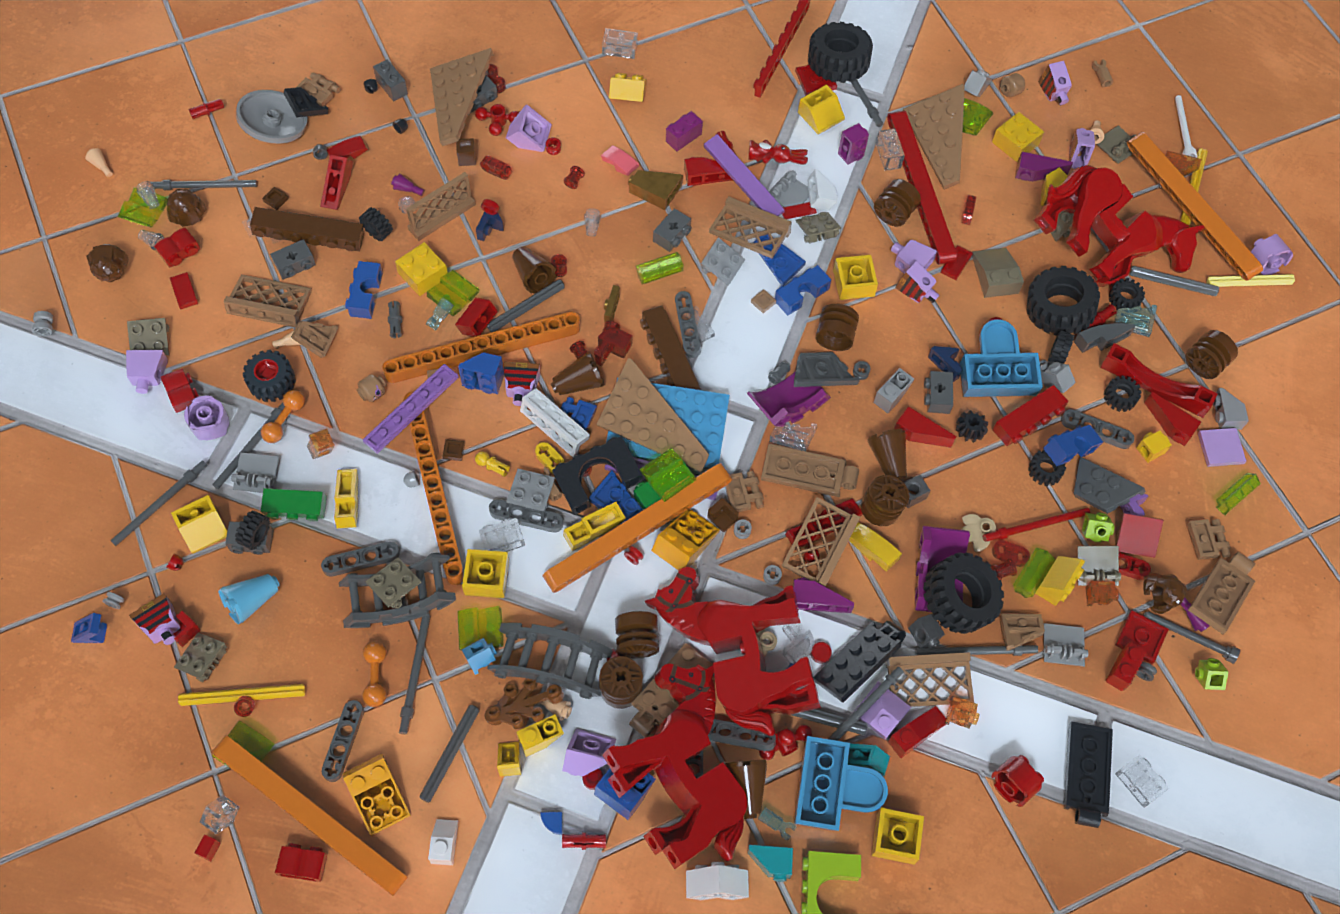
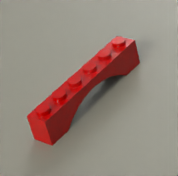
M1115 343L1100 367L1120 378L1121 376H1125V379L1130 377V381L1133 382L1135 380V385L1139 384L1140 388L1154 392L1165 400L1201 418H1204L1211 409L1218 393L1201 385L1180 383L1155 373L1143 365L1130 350Z

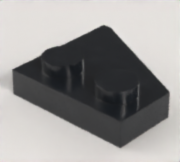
M303 88L284 89V96L296 118L328 114V107L320 106L317 103V99L309 95Z

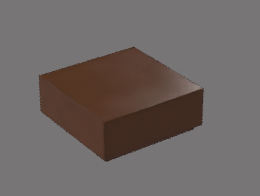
M273 187L262 199L263 202L278 210L288 200V196L276 187Z
M445 439L443 459L462 461L465 441Z

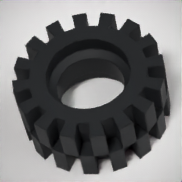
M368 208L359 217V222L363 224L365 231L370 236H373L375 240L383 241L393 230L385 215H382L375 208Z
M1126 278L1125 281L1120 279L1114 284L1109 294V302H1113L1111 305L1117 306V311L1122 309L1123 313L1126 310L1128 313H1131V311L1134 312L1139 308L1145 298L1143 286L1139 287V282L1135 284L1134 279L1130 282L1129 278ZM1121 292L1129 293L1133 299L1123 297Z
M1060 330L1051 349L1048 361L1064 364L1075 335Z
M1117 376L1115 379H1112L1104 391V400H1108L1106 404L1108 406L1112 404L1111 408L1114 410L1116 407L1119 412L1121 409H1123V412L1130 411L1135 407L1142 393L1139 390L1140 385H1135V380L1131 382V378L1125 379V376H1121V378ZM1116 390H1124L1129 395V398L1120 397Z
M1044 449L1042 452L1039 450L1029 463L1028 471H1031L1029 475L1030 477L1034 476L1033 481L1039 480V485H1042L1044 482L1045 486L1049 484L1052 486L1058 483L1064 475L1066 463L1056 466ZM1043 462L1051 464L1054 472H1045L1040 467V464Z
M253 510L248 512L247 516L243 517V522L239 523L240 527L236 530L238 531L235 534L237 544L250 550L257 549L268 534L270 518Z

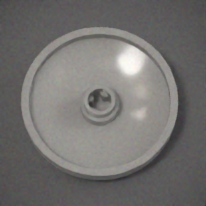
M274 90L253 91L244 95L237 104L236 119L239 126L248 135L257 140L276 144L288 143L298 139L306 130L307 117L296 118L282 92Z

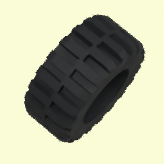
M841 21L840 23H826L816 29L811 36L808 53L810 68L819 77L822 76L824 80H831V82L835 83L836 81L845 83L846 81L852 82L855 78L859 79L870 67L873 50L872 39L865 30H862L858 25L854 26L853 23L847 24Z
M1051 267L1049 271L1046 269L1040 275L1038 274L1029 286L1027 314L1033 323L1035 322L1036 327L1039 329L1043 328L1044 332L1048 334L1051 332L1057 336L1060 330L1070 334H1077L1081 332V329H1087L1095 320L1100 299L1099 287L1090 275L1087 276L1086 272L1083 270L1078 271L1075 267ZM1064 295L1076 300L1077 304L1063 307L1053 304L1048 299L1053 296Z
M956 553L934 565L930 572L927 573L925 577L926 582L923 590L926 591L924 600L928 603V610L933 613L932 617L936 621L939 620L941 622L940 625L944 628L949 627L950 631L961 634L972 633L992 623L1000 615V609L1003 608L1004 603L1002 601V598H1004V591L1001 590L1002 582L998 580L997 572L990 568L991 565L987 561L983 562V558L977 555L973 557L971 553ZM955 579L961 581L970 591L972 607L963 603L957 595Z

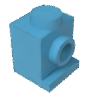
M484 638L462 649L475 675L479 673L478 669L486 667L496 660L494 657L497 654L492 643L487 644Z

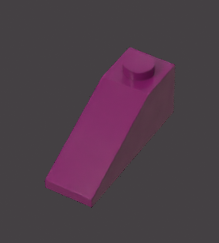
M1021 152L1015 178L1025 181L1044 180L1047 174L1059 167L1068 175L1073 162Z
M807 578L794 579L792 586L796 594L799 610L852 613L854 602L815 581H810Z

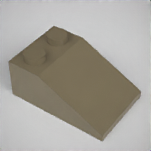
M1007 248L972 252V258L984 298L1019 294L1024 280L1020 267Z

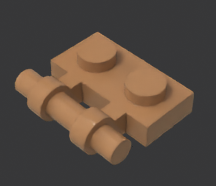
M314 72L310 75L312 80L305 78L297 86L315 97L317 103L322 107L333 98V91L339 93L341 90L335 82L328 81L323 75Z
M749 471L747 473L748 478L743 479L742 472L730 474L733 480L725 486L729 504L737 512L751 510L750 502H754L757 509L763 508L762 500H764V497L759 491L758 477H755L754 471ZM746 487H751L752 494L747 493Z
M1209 519L1190 521L1187 524L1198 560L1217 558L1220 555L1219 551H1221L1223 558L1231 556L1229 551L1231 547L1229 542L1226 541L1224 535L1226 531L1224 526L1221 525L1220 519L1213 520V526H1210Z

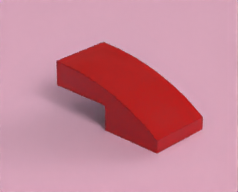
M361 136L349 138L327 149L329 155L346 158L351 156L353 159L368 150Z

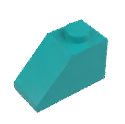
M850 743L847 765L874 769L884 776L890 756L876 745Z
M749 845L747 854L768 877H773V880L778 882H785L791 878L793 848Z

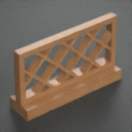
M466 172L406 208L410 223L408 230L418 241L476 205L475 200L471 197L469 178Z
M728 197L724 208L710 227L709 233L773 259L785 238L789 237L792 222ZM727 213L734 216V218L725 219L724 216ZM745 220L750 224L741 226L740 221ZM737 223L738 227L729 229L728 224ZM725 225L726 230L719 231L716 228L717 226ZM760 226L765 228V230L757 232L755 227ZM752 228L754 233L745 235L743 230ZM740 231L742 235L740 237H734L731 233ZM777 233L781 235V237L773 239L771 234ZM768 235L770 240L761 242L759 237ZM756 238L758 243L751 244L747 240ZM770 244L773 246L772 251H768L763 247Z
M241 274L230 297L226 296L224 299V305L227 314L296 327L298 322H300L299 317L311 294V288ZM244 281L253 284L245 288L242 286ZM262 286L270 287L269 289H266L264 291H260L259 289ZM285 289L288 292L278 295L276 291ZM257 290L258 293L248 296L247 292ZM299 292L304 293V295L299 298H295L294 294H297ZM274 293L275 297H272L267 300L264 297L265 295ZM244 294L246 297L244 299L236 298L237 296ZM260 297L263 299L260 303L253 302V300ZM292 297L293 300L284 303L282 301L284 298ZM277 301L281 304L279 306L270 305ZM295 304L298 306L297 310L288 308Z
M817 497L782 567L803 578L826 586L860 517L855 514L851 515ZM817 504L826 508V515L817 516L815 510ZM839 514L846 518L843 524L835 526L832 516ZM829 517L832 527L822 530L819 520ZM816 521L819 531L809 534L807 524ZM833 530L836 539L827 543L823 533ZM820 534L823 544L813 547L810 537ZM807 538L810 548L800 551L798 541ZM825 547L826 558L818 560L815 550ZM812 551L815 561L805 564L802 554ZM798 555L801 566L793 567L788 564L790 557ZM816 564L818 569L816 578L808 574L806 567Z
M970 652L890 657L885 662L888 674L890 675L897 667H900L907 676L901 684L897 682L894 686L891 685L889 687L890 691L896 695L901 689L909 696L905 703L910 707L974 703L969 663L971 661ZM956 667H964L965 676L962 680L952 673ZM936 668H941L947 673L941 682L932 675ZM921 669L927 674L921 683L912 676L915 670ZM949 676L959 683L953 691L943 684ZM929 677L938 684L933 692H930L923 686ZM909 678L918 685L912 694L903 687ZM960 686L967 690L968 699H960L954 694ZM940 687L950 694L946 700H940L934 695ZM920 688L929 695L925 702H920L914 697Z

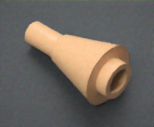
M1098 120L1094 122L1093 127L1090 129V131L1094 132L1095 144L1102 142L1104 139V132Z
M99 148L90 149L85 159L102 170L107 177H111L113 173L108 168Z
M294 331L282 339L272 342L274 348L301 344L291 338Z
M546 700L539 703L544 705L553 715L556 714L560 721L565 718L567 719L572 712L570 701L562 700L557 704H552Z

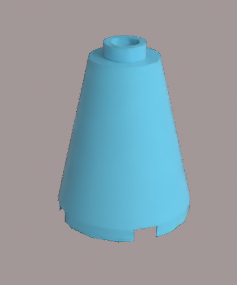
M269 574L224 586L220 588L218 593L224 607L229 609L230 617L235 623L240 624L276 594L280 585L274 575L271 577Z

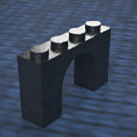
M622 436L618 438L613 437L607 443L595 446L585 454L576 455L571 461L560 463L552 470L574 515L592 507L582 487V477L586 470L594 465L606 464L613 467L619 474L626 489L644 481L642 473Z

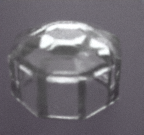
M404 196L399 199V209L402 213H407L406 208L416 203V201L411 196Z

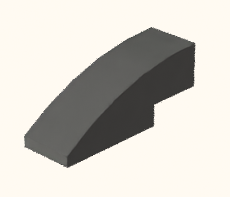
M1127 323L1095 326L1079 332L1074 343L1082 353L1095 346H1098L1102 351L1114 343L1116 344L1129 337L1136 326Z

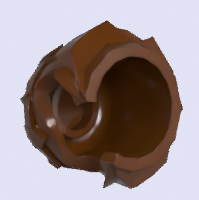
M176 189L173 193L169 194L167 216L170 222L185 227L201 221V216L206 211V207L197 195L188 189Z
M110 244L95 246L86 255L93 276L107 282L120 279L123 269L129 261L125 251Z
M1149 572L1148 578L1143 582L1144 595H1150L1152 590L1154 606L1151 607V611L1158 614H1163L1179 606L1183 602L1187 591L1185 584L1172 574L1161 575Z

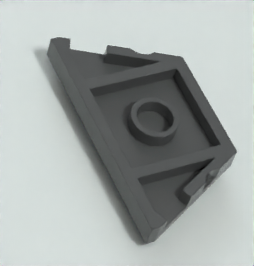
M833 352L800 353L793 385L794 387L857 385L860 379L857 376L853 377L847 371L849 368Z
M1082 457L1079 460L1074 489L1075 497L1107 514L1116 510L1118 506L1130 502V498L1138 494L1143 495L1146 492L1144 487Z

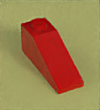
M330 155L320 207L334 210L339 209L350 180L353 166L352 160L346 157Z
M704 157L684 159V173L687 186L733 181L716 160Z
M1151 392L1144 402L1165 433L1183 446L1187 444L1201 424L1200 420L1154 392Z
M909 406L894 427V429L905 430L908 441L949 448L953 446L957 437Z
M935 706L894 733L888 740V743L897 755L903 758L946 726L949 721Z

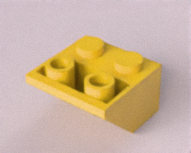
M617 73L610 80L609 98L643 102L647 79H643V75L627 77L625 73Z
M828 85L800 99L798 113L818 135L845 120L838 97Z
M209 495L171 512L192 554L227 537V529Z
M1058 556L1035 594L1054 606L1059 601L1064 602L1075 587L1077 579L1084 572V569L1081 567L1085 561L1078 558Z

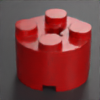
M1023 755L1018 757L1011 756L991 775L992 779L995 777L996 783L994 786L998 793L1009 803L1012 801L1018 803L1016 805L1018 807L1024 806L1041 790L1042 783L1044 782L1043 776L1034 770L1029 764L1028 759Z

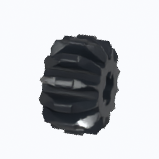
M971 410L968 413L963 412L956 421V431L960 432L959 437L964 436L965 442L969 439L973 443L977 439L982 440L988 432V421H984L985 415L979 416V411L975 414Z

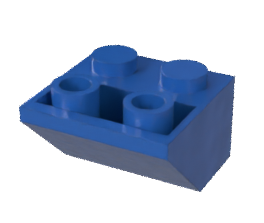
M483 352L459 364L458 369L462 386L470 390H482L487 394H498L504 378L501 356Z
M610 768L596 785L594 795L629 820L642 803L656 778L648 773L619 798L608 781L614 774Z

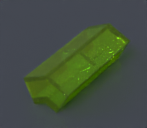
M675 252L636 265V270L643 285L682 272L684 265L681 256Z
M1246 473L1216 499L1218 504L1216 508L1222 514L1227 515L1261 484L1257 474Z
M1036 548L1013 584L1015 592L1021 594L1024 598L1033 597L1056 559L1048 551Z

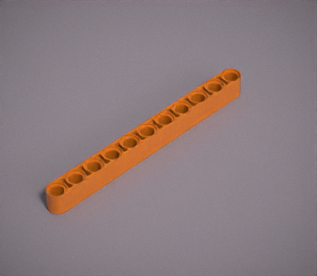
M1140 132L1127 141L1129 150L1196 226L1204 225L1205 229L1201 232L1245 281L1250 280L1263 271V266L1144 132Z
M567 312L396 357L383 363V373L388 382L397 383L427 375L428 370L439 369L443 364L449 368L457 367L460 363L483 352L498 356L573 336L580 331V318L575 312Z
M414 391L406 393L403 398V401H405ZM423 411L416 417L421 419L418 421L413 420L409 426L441 555L455 554L443 564L444 572L450 584L458 585L463 582L464 571ZM428 467H432V468H433V469L430 470V471H426V470H425V469L428 468ZM432 484H437L434 488L429 487ZM436 501H442L438 505L433 504ZM440 518L446 519L443 522H437ZM445 535L450 536V538L447 540L442 539V537ZM452 571H459L455 576L450 575Z
M722 463L713 466L547 570L542 577L553 593L562 590L724 488L733 480Z
M225 735L211 751L213 755L392 896L395 895L408 878L229 736Z

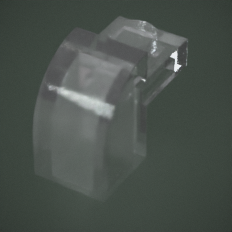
M798 623L783 625L782 631L792 641L783 650L782 655L789 664H795L803 657H808L809 659L814 647V637L810 629L803 634L802 628Z

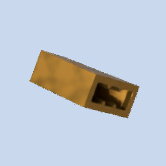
M638 170L628 181L629 193L666 210L682 187L683 175Z

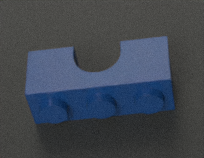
M358 261L357 268H354V281L350 283L349 287L350 297L346 299L345 303L350 317L372 319L375 300L373 294L365 293V291L369 288L380 287L383 275L380 263Z
M818 265L814 268H809L803 275L793 278L789 284L780 286L776 290V304L789 316L802 307L804 297L800 292H809L817 298L829 290L831 279Z
M1091 425L1078 426L1073 431L1066 430L1061 435L1055 434L1047 440L1049 443L1043 449L1055 465L1059 466L1069 462L1077 453L1080 457L1092 454L1103 441Z

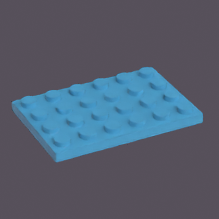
M651 383L708 452L709 458L704 468L710 469L719 464L730 395ZM608 431L607 441L613 437H620ZM623 438L633 457L668 463L675 462Z

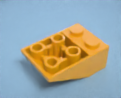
M689 509L658 534L651 551L679 571L684 567H690L719 533L720 529L695 511Z
M383 754L343 773V779L370 836L411 816Z

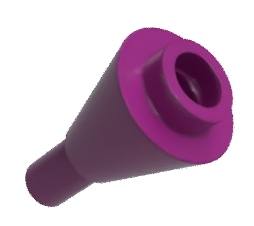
M400 173L398 176L395 175L392 180L393 190L413 192L420 196L424 193V189L415 186Z
M1184 597L1180 605L1185 609L1194 631L1199 630L1202 632L1206 630L1210 625L1188 611L1191 604Z

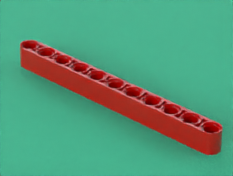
M904 110L888 113V125L907 180L920 194L921 201L917 208L930 246L937 251L935 256L936 263L940 265L956 262V249L907 112Z

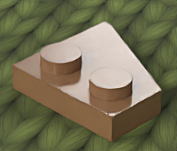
M300 321L291 338L322 358L325 357L338 327Z
M1001 614L1000 616L1006 650H1011L1043 636L1045 632L1041 614Z

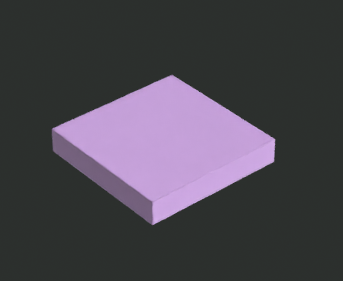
M1237 428L1200 430L1198 432L1207 467L1245 464L1246 458Z

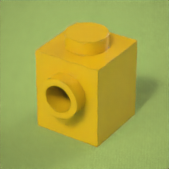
M1159 430L1154 434L1152 432L1146 434L1136 449L1146 462L1149 463L1165 454L1172 444L1168 437Z

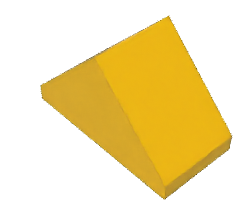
M519 742L498 744L497 769L500 777L521 775Z

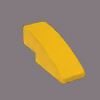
M357 469L337 470L334 496L336 503L334 520L337 529L357 527Z
M614 502L583 517L580 522L564 529L563 536L570 549L574 551L624 521L626 517L617 502Z
M859 522L849 539V542L869 561L874 560L885 572L901 558L902 553L882 536Z

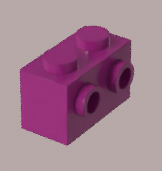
M692 111L682 115L679 120L671 123L666 128V142L675 151H679L702 135L703 121Z
M859 123L842 131L838 155L847 165L856 160H861L865 155L869 134Z

